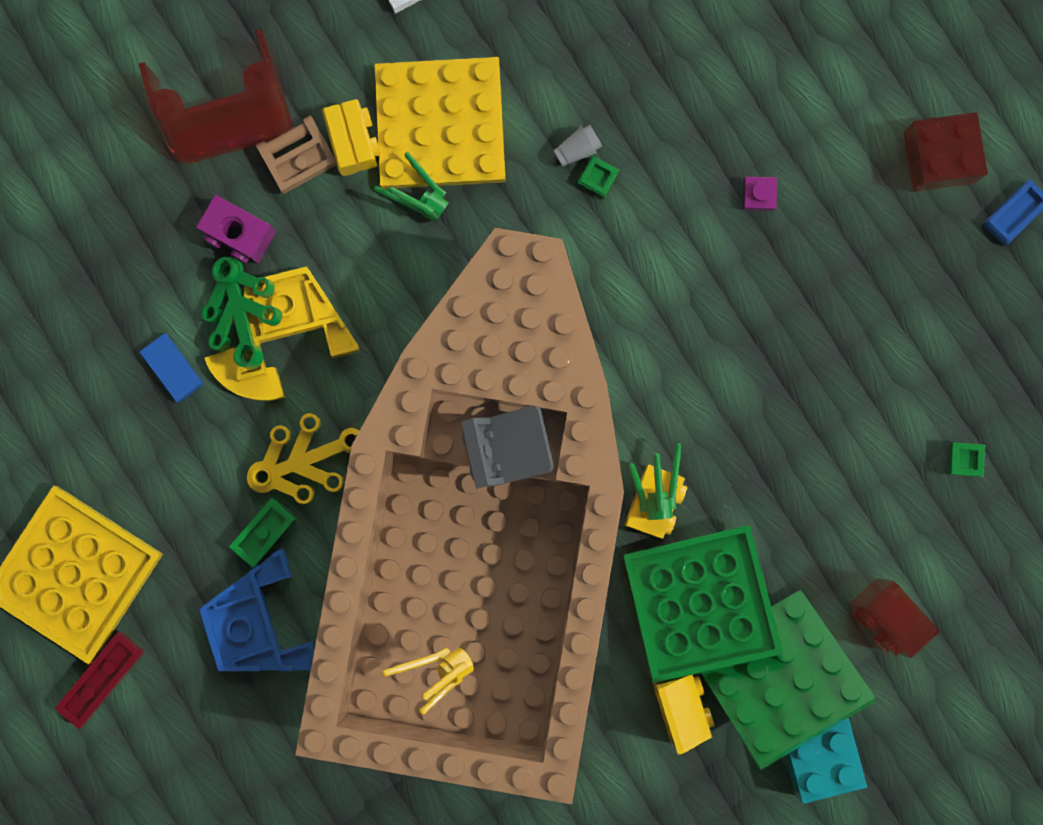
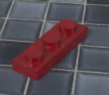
M122 631L117 632L54 709L78 729L83 728L139 661L145 651Z

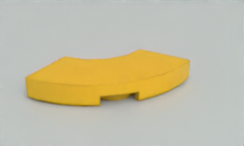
M236 348L204 358L214 377L224 387L237 395L259 401L286 398L275 367L266 368L268 374L266 376L239 382L236 377L238 365L234 361V351Z

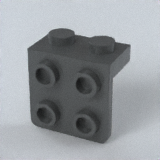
M528 406L493 417L471 418L461 421L463 427L462 439L468 449L471 463L470 475L475 481L476 489L498 486L546 474L553 470L554 465L542 412L538 406Z

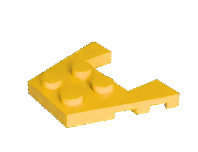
M307 266L265 277L275 285L274 293L269 298H262L254 294L252 288L245 286L244 297L264 306L272 305L282 312V320L277 326H269L263 323L259 317L246 312L254 344L260 348V344L324 327L332 358L360 352L358 344ZM266 283L262 286L261 291L265 289ZM273 312L270 313L269 320L273 317ZM264 359L259 367L252 370L238 366L236 373L239 382L268 375Z

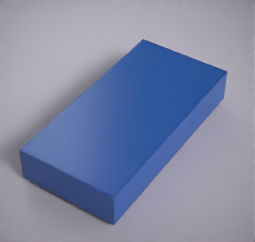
M1031 179L1027 180L982 225L1006 246L1043 211V191Z
M164 333L140 351L176 402H182L205 384L168 334Z

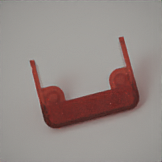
M262 29L255 31L264 60L249 65L244 71L243 83L246 91L186 109L182 98L176 91L162 89L159 78L145 62L139 63L151 111L171 154L179 162L192 164L251 147L262 141H271L292 129L293 121L274 53Z

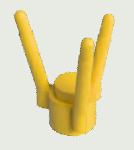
M445 647L435 654L382 671V675L387 677L439 661L440 664L437 665L436 669L441 679L422 694L423 700L429 699L419 710V713L424 715L453 687L461 683L465 676L473 672V663L463 649L457 648L450 652Z

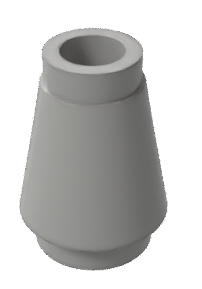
M591 125L585 128L581 126L559 145L554 152L562 166H565L568 163L570 164L596 154V150L601 148L602 144Z

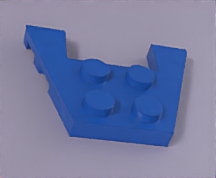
M284 549L273 553L268 559L257 565L248 574L199 609L218 671H311L315 651L314 641L282 651L262 592V586L293 576Z

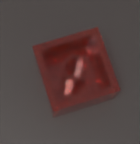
M978 112L917 120L904 131L913 192L975 184L988 175Z
M876 578L849 603L855 610L852 613L854 618L864 628L869 627L877 634L874 640L887 653L891 651L895 656L900 654L911 659L940 633L937 627L901 587L892 580Z

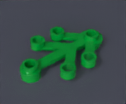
M231 256L222 257L213 266L212 274L217 284L208 304L203 307L201 313L204 321L218 324L215 332L210 335L208 344L213 350L225 352L230 347L231 339L228 333L233 322H235L240 344L234 351V361L238 366L252 370L262 364L264 355L261 348L254 344L246 312L259 317L263 323L269 326H277L281 322L282 312L272 305L264 306L242 296L239 284L252 288L254 294L262 298L272 296L275 285L265 277L256 278L243 272V265L237 258ZM266 283L265 289L261 291L262 286ZM227 293L229 301L223 311L220 305ZM273 312V317L269 320V315Z

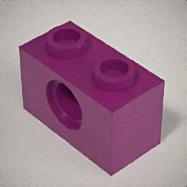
M217 195L214 196L196 227L205 234L203 237L204 241L218 249L222 244L232 249L231 256L246 264L249 259L257 264L260 262L277 232L270 224ZM235 226H242L241 235L236 239H230V230Z

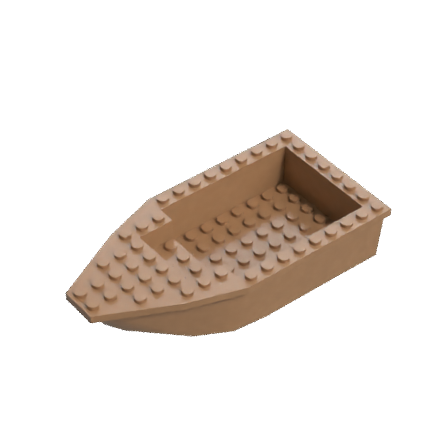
M494 228L402 352L355 438L350 453L295 756L572 804L624 488L607 382L562 239ZM528 406H538L542 412L554 465L553 470L546 474L498 486L476 489L475 481L470 475L471 463L468 449L462 439L463 427L461 421L471 418L493 417ZM445 647L450 652L457 648L463 649L473 663V672L465 676L461 683L453 687L424 715H421L419 710L429 699L423 700L422 694L441 679L436 669L437 665L440 664L439 661L387 677L382 675V671L435 654Z

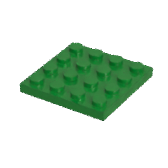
M750 525L624 555L653 683L783 655Z
M801 589L771 607L783 655L701 673L760 770L876 702L875 696Z

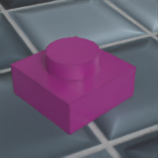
M746 176L743 186V210L775 211L777 203V178Z

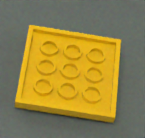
M499 57L375 64L378 146L381 154L379 156L381 188L429 187L405 158L404 154L406 152L413 156L437 186L506 182Z
M53 486L0 566V607L82 661L91 664L104 647L163 554L62 488Z

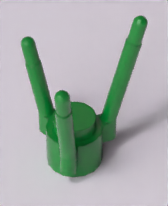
M406 152L404 154L405 158L432 189L433 193L431 194L426 190L418 201L394 187H390L387 190L375 185L374 190L420 213L435 223L449 203L443 199L446 191L437 186L413 156Z
M680 443L675 445L669 496L668 492H663L659 453L653 455L655 493H648V500L646 499L634 463H629L628 465L639 498L640 512L647 513V520L673 518L672 509H677L676 490L682 447Z

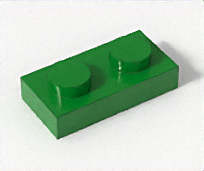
M271 498L229 547L251 567L255 568L297 518L277 500Z

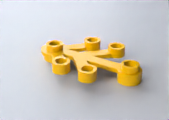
M311 413L305 414L300 420L301 431L288 460L276 464L283 445L287 444L291 439V432L285 426H275L270 432L272 441L264 460L254 463L248 470V484L256 492L267 493L277 489L293 496L300 504H308L314 498L312 487L309 485L298 486L281 478L284 475L295 472L323 484L328 491L337 492L344 485L343 477L338 473H327L311 466V464L343 451L351 453L352 447L346 444V438L349 435L357 437L360 430L348 428L341 433L338 440L306 452L314 432L319 430L321 422L316 415ZM308 418H314L316 421L315 427L307 429L305 421ZM283 429L286 432V438L283 441H278L276 439V432ZM261 471H265L268 474V479L264 483L258 480V474ZM332 476H336L339 479V485L336 488H331L328 484V480ZM303 488L309 491L307 500H301L299 497V491Z

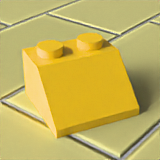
M693 675L658 683H653L652 681L670 742L678 755L689 751L712 737L709 728L714 727V722L709 708L703 709L699 697L704 695L699 676L693 677Z

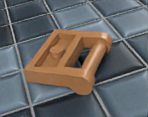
M311 115L303 119L304 123L267 143L262 141L256 145L283 194L337 165L335 157ZM309 134L312 135V140L277 159L274 158V153Z

